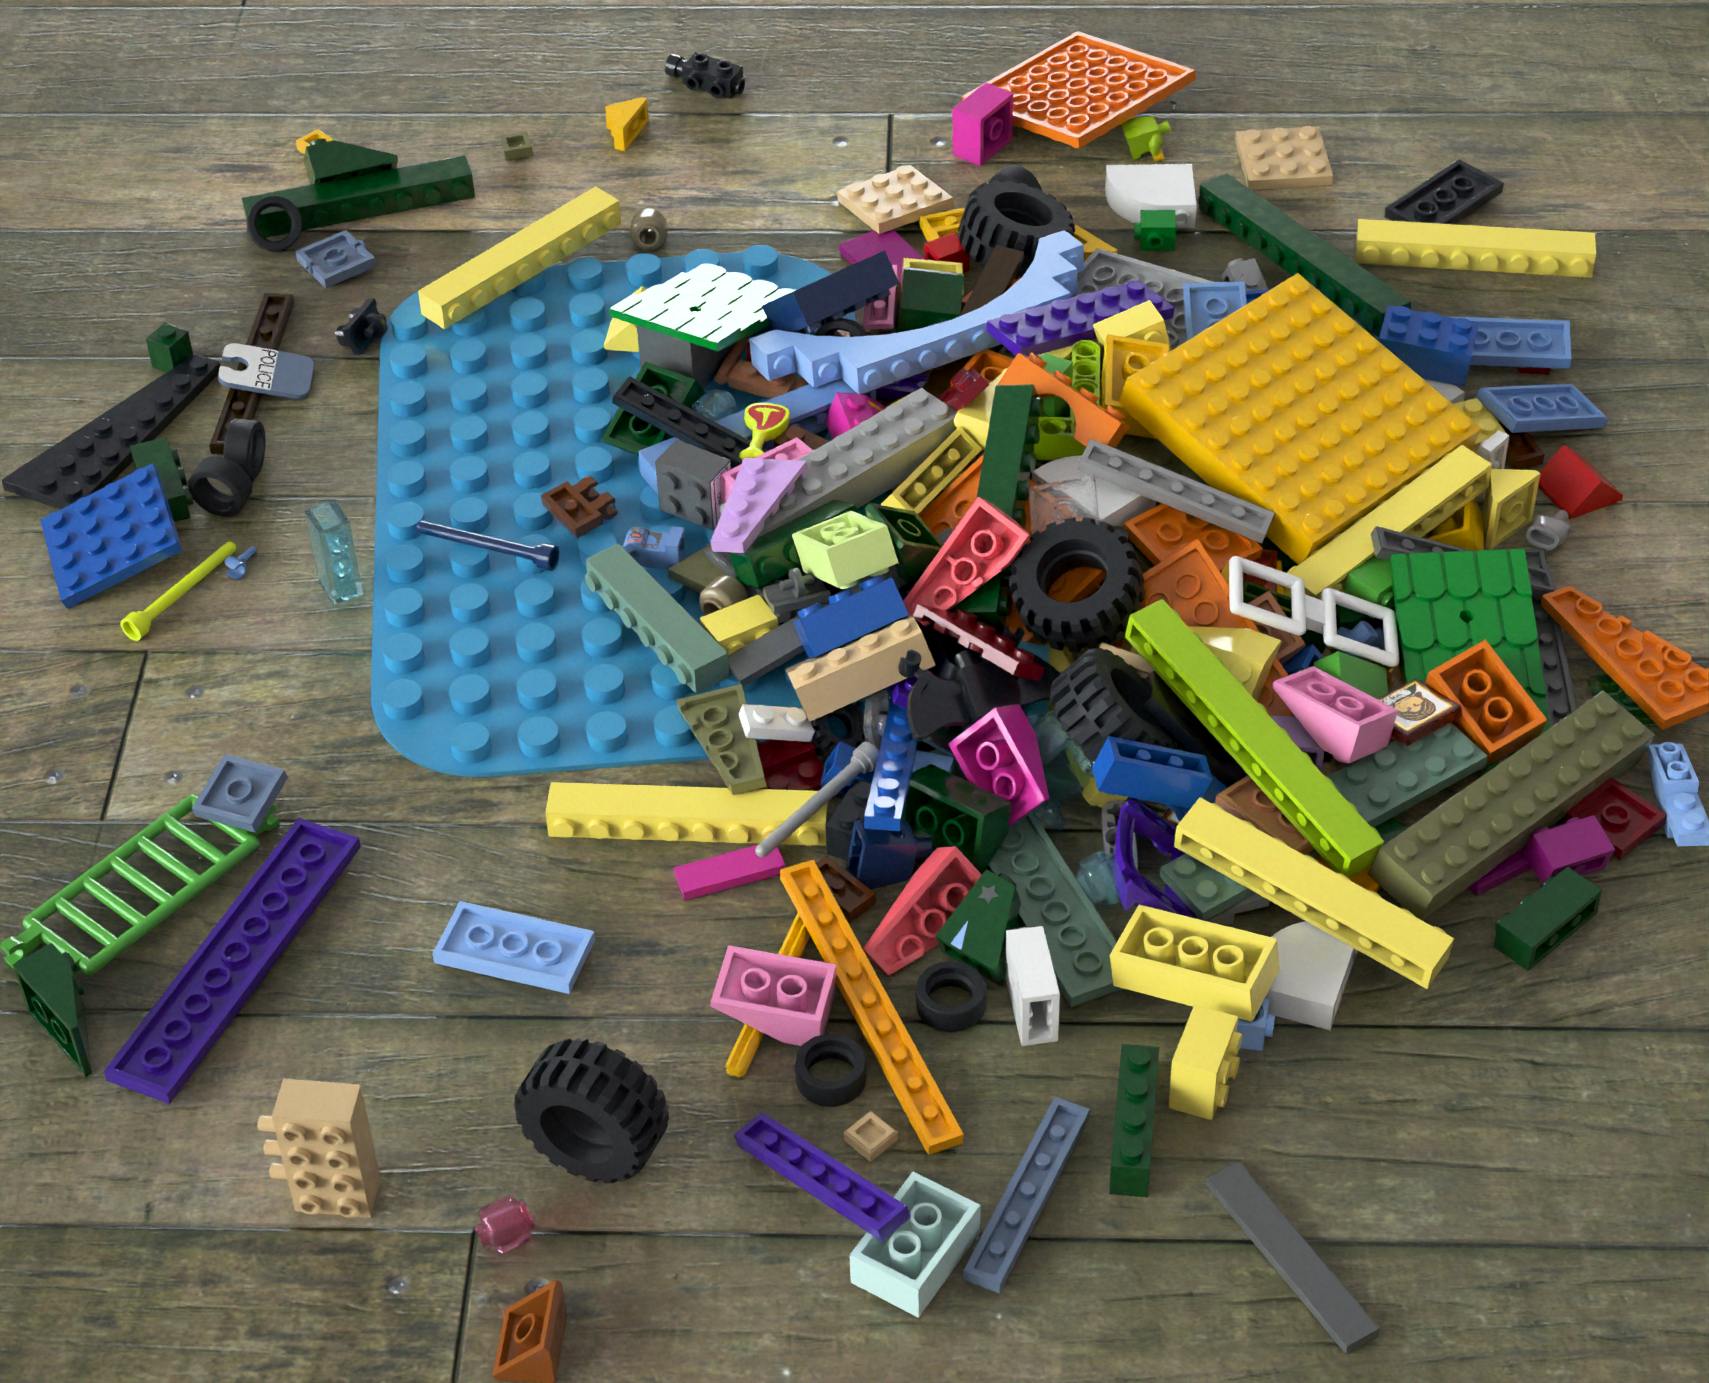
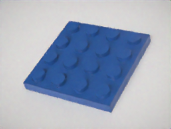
M153 463L41 519L60 599L67 609L183 551L160 473Z

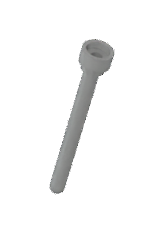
M866 741L859 745L853 751L851 763L755 848L756 855L761 858L769 855L859 773L872 772L876 768L879 755L878 749Z

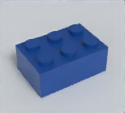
M1388 305L1379 342L1421 378L1465 387L1479 323L1471 322L1465 318H1450L1440 316L1434 312L1425 313L1410 310L1404 306L1394 307Z
M882 575L875 576L858 584L861 590L854 594L851 589H847L829 597L830 604L823 608L820 603H816L798 611L797 613L800 618L792 622L808 658L817 657L909 615L893 578L883 580Z

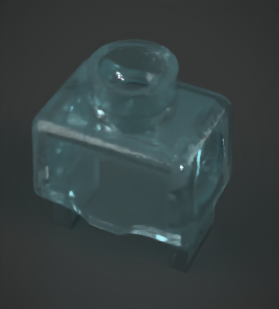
M1049 711L1045 715L1034 714L1027 717L1036 733L1049 799L1033 811L1038 819L1061 830L1067 824V821L1058 808L1069 798L1078 796L1089 785L1091 776L1094 777L1092 769L1094 762H1091L1085 756L1082 749L1074 744L1072 737L1068 732H1065L1061 725L1062 722L1060 718L1056 717L1055 712Z

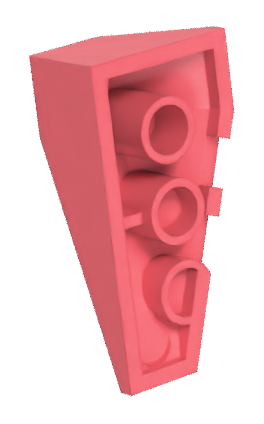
M978 496L903 602L908 614L913 616L917 604L949 611L1008 567L1031 535L1018 522L993 503ZM915 618L917 621H919L922 625L926 627L932 623L928 621H920L917 618Z
M956 846L936 848L905 886L864 946V953L886 976L922 957L924 953L939 945L936 934L982 874Z

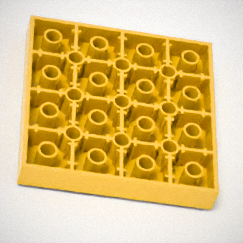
M1299 273L1126 379L1119 403L1124 406L1126 412L1209 486L1274 512L1275 514L1265 536L1298 565L1309 558L1313 551L1321 549L1331 542L1335 535L1343 533L1354 525L1358 518L1365 517L1373 511L1381 501L1388 500L1396 494L1403 485H1408L1418 478L1425 469H1430L1437 464L1445 454L1452 453L1461 445L1472 450L1482 429Z

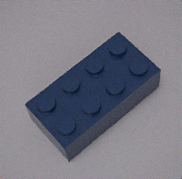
M884 250L762 305V308L772 330L777 329L805 334L822 327V325L829 321L837 320L848 313L891 295L889 289L900 283Z

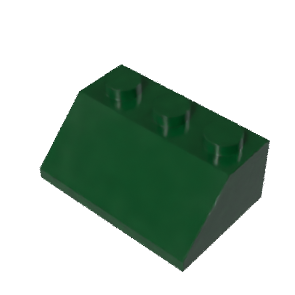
M930 764L912 773L903 820L909 823L915 838H930L933 852L936 848L956 846L972 865L983 874L1008 835L1012 803Z

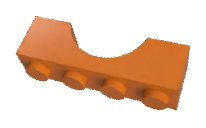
M1031 352L1029 356L1021 353L1016 355L997 385L1034 384L1039 397L1043 399L1048 397L1062 398L1069 404L1075 416L1076 429L1074 439L1086 447L1090 439L1113 448L1117 447L1130 427L1122 421L1124 415L1110 405L1106 409L1096 403L1098 400L1096 395L1083 387L1080 392L1070 385L1073 381L1071 378L1058 370L1053 374L1044 368L1047 362Z

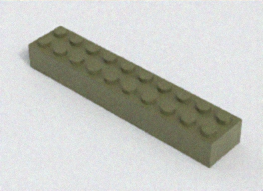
M1602 691L1382 846L1374 859L1368 875L1406 910L1423 921L1527 845L1535 831L1543 827L1550 828L1564 818L1568 810L1609 778L1616 780L1639 763L1654 739L1655 734L1605 691Z

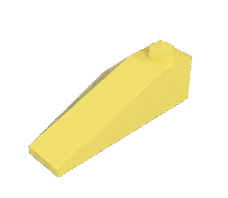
M1188 626L1192 632L1200 636L1203 644L1213 655L1218 656L1222 660L1224 667L1235 679L1243 683L1246 691L1257 702L1282 641L1249 628ZM1132 646L1130 652L1140 655Z

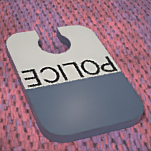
M237 343L225 346L222 361H239L246 364L248 368L243 371H235L229 367L220 366L218 381L223 386L291 399H304L308 396L314 370V362L311 358L304 355Z

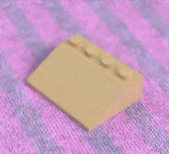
M907 615L785 670L809 722L906 679L907 677L899 673L898 666L900 658H906L908 650H915L921 655L920 668L923 671L935 666V662L915 618Z

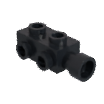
M695 52L687 61L682 56L671 54L665 64V73L676 78L682 76L683 84L693 91L697 89L707 91L715 98L723 96L731 99L735 93L741 94L745 88L742 66L710 57L704 53Z

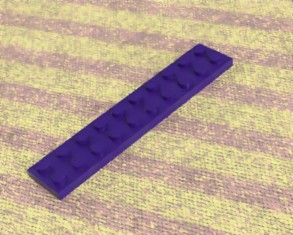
M298 818L104 1070L106 1081L170 1104L361 848L359 837Z

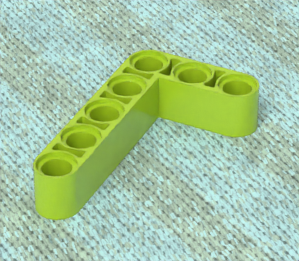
M1081 340L1072 347V387L1079 392L1082 387L1098 397L1096 403L1099 405L1100 346L1090 340ZM1071 407L1070 418L1039 417L1040 440L1034 446L1035 460H1056L1069 456L1083 455L1086 446L1074 439L1076 421Z

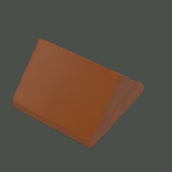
M556 1279L505 1308L492 1377L502 1381L556 1382L567 1320L562 1282Z

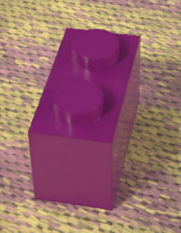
M1592 815L1583 819L1579 817L1569 819L1563 825L1552 829L1549 827L1538 829L1531 835V839L1523 854L1528 858L1532 869L1543 885L1548 877L1558 875L1567 866L1581 876L1604 869L1615 848L1596 817Z

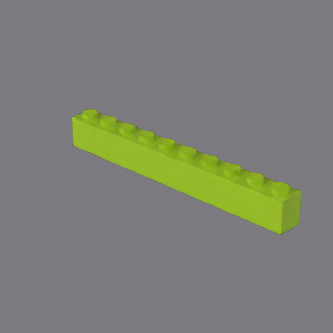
M1161 599L1131 614L1125 638L1297 830L1309 841L1336 873L1344 874L1350 878L1370 867L1379 849L1384 844L1379 832L1374 827H1371L1358 813L1356 807L1341 795L1331 779L1320 772L1313 764L1309 755L1298 748L1290 739L1287 731L1277 725L1268 715L1265 707L1256 702L1246 691L1243 683L1235 679L1224 667L1222 660L1218 656L1213 655L1203 644L1200 636L1192 632L1182 621L1179 613L1171 609Z

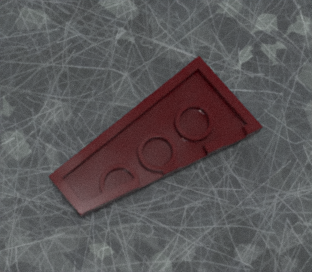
M972 367L968 371L962 368L950 380L953 385L938 399L957 411L969 405L989 384Z
M917 604L913 617L920 621L935 623L933 627L935 630L958 638L959 644L982 653V657L1009 673L1040 681L1045 668L1033 661L1034 655L1026 650L1014 648L1015 642L1013 640L996 635V629L988 624L977 622L978 617L975 614L959 609L958 613H953Z

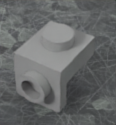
M1243 258L1235 259L1227 264L1226 270L1221 275L1223 282L1228 280L1230 282L1245 281L1246 291L1268 289L1255 258L1245 261Z

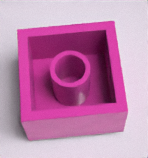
M985 82L953 108L952 142L954 156L981 166L1013 140L1012 92Z

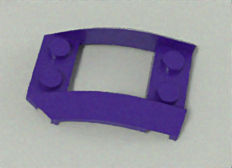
M1130 798L1121 807L1114 852V882L1125 912L1134 904L1136 908L1138 905H1143L1199 919L1166 883L1164 892L1137 872L1133 859V832L1140 837L1148 836L1152 839L1154 846L1163 854L1168 855L1171 853L1170 862L1186 853L1174 847L1177 828L1136 798Z

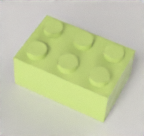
M853 511L846 512L792 534L803 571L840 589L851 588L859 583L858 579L868 575L871 577L883 575L889 571L888 567L899 563L887 525Z

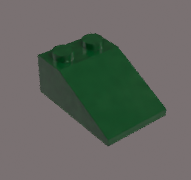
M317 139L310 142V146H306L304 164L311 185L395 169L398 164V157L395 154L333 140L327 142L326 139Z
M646 361L636 377V380L700 413L708 399V395L695 379ZM619 407L601 441L639 456L640 450L674 436Z
M51 942L15 963L13 967L28 1013L86 1077L92 1073L86 1014L81 999L84 989L79 980L74 976L77 966L73 958L66 951L61 953Z

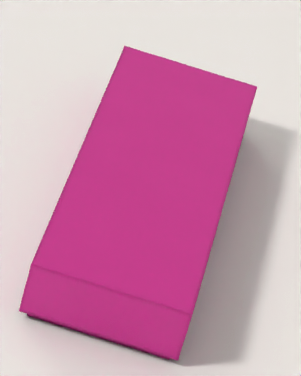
M755 845L674 867V876L684 900H689L780 875V869L786 868L785 862L778 847L766 857L761 858L755 853L757 846Z

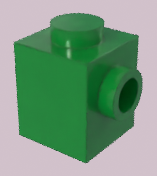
M1140 210V222H1134V239H1139L1140 251H1175V210Z

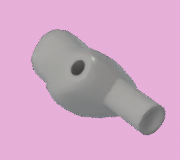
M1559 510L1553 517L1537 515L1533 525L1527 529V541L1534 547L1544 548L1545 550H1553L1560 547L1571 531L1570 524L1566 523L1568 513L1565 510Z

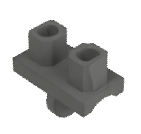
M798 568L789 570L788 580L763 587V595L773 614L778 617V623L791 620L793 618V610L804 609L816 603L829 602L828 598L831 597V593L826 589L823 580L814 577L812 574L802 576Z

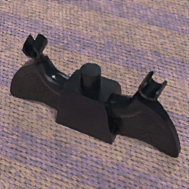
M1006 625L1001 636L1015 642L1014 648H1018L1025 632L1021 627H1018L1015 634H1013L1009 630V625ZM971 649L964 650L954 657L959 670L952 679L939 678L928 669L924 672L920 668L921 655L915 650H908L906 658L901 657L898 666L899 673L902 676L918 679L911 688L907 701L909 727L913 739L918 742L949 726H961L964 732L997 707L1020 704L1024 711L1036 702L1050 700L1052 682L1061 673L1045 660L1033 654V661L1045 668L1040 681L1016 676L990 661L979 663Z

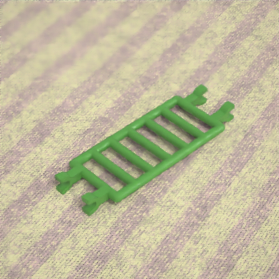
M189 795L28 914L22 923L26 930L17 937H9L0 943L1 949L8 953L4 957L5 962L14 969L13 965L26 958L28 953L44 942L48 945L52 942L61 953L66 951L73 958L77 966V971L74 972V975L80 970L86 975L95 974L260 847V841L256 836L264 830L270 831L279 825V820L271 815L276 811V806L272 804L256 833L208 820L241 843L226 855L179 822L181 818L192 811V807L198 798L197 795ZM165 830H168L213 862L214 865L199 875L152 840ZM138 850H141L188 885L172 896L125 860ZM114 870L159 903L160 906L145 917L99 883L98 880ZM86 890L133 926L121 936L116 937L70 901ZM56 911H59L104 945L105 948L89 959L42 922Z

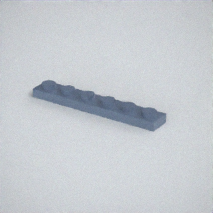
M1054 1097L963 1270L964 1281L1000 1294L1090 1119L1089 1108Z

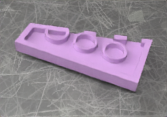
M744 458L710 541L712 552L745 553L764 529L766 518L770 515L774 516L780 508V500L784 495L789 496L795 489L794 482L798 477L803 478L808 472L807 461Z

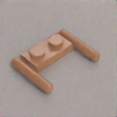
M747 338L733 344L714 377L718 384L726 382L728 387L768 399L809 384L804 378L801 377L798 380L797 375L793 374L768 381L752 366V362L739 359L748 344Z

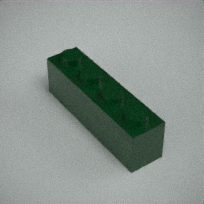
M834 499L756 538L745 553H729L737 580L743 584L759 588L789 573L790 569L801 567L792 534L849 511L858 513L856 504Z
M1121 1044L1109 1194L1148 1198L1159 1047Z

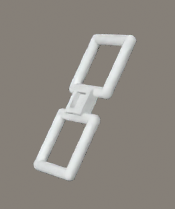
M1233 556L1229 560L1230 611L1233 614L1298 636L1303 635L1306 629L1323 634V640L1327 646L1389 667H1396L1399 664L1397 621L1394 610L1332 588H1325L1321 594L1322 600L1305 595L1304 581L1300 577L1239 556ZM1243 573L1290 588L1292 619L1244 603ZM1336 605L1383 620L1385 651L1337 635Z

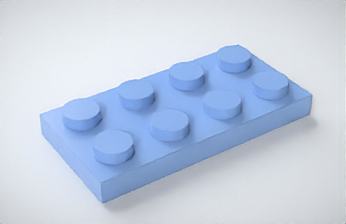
M459 901L432 955L433 961L436 964L570 994L595 942V935L592 930Z

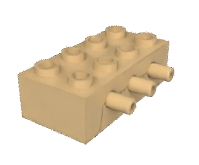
M283 1078L272 1116L261 1115L257 1124L259 1131L276 1132L277 1140L267 1139L264 1143L265 1155L281 1156L283 1164H271L270 1177L286 1179L288 1181L294 1209L297 1212L310 1215L321 1213L341 1215L347 1218H371L381 1178L361 1085Z

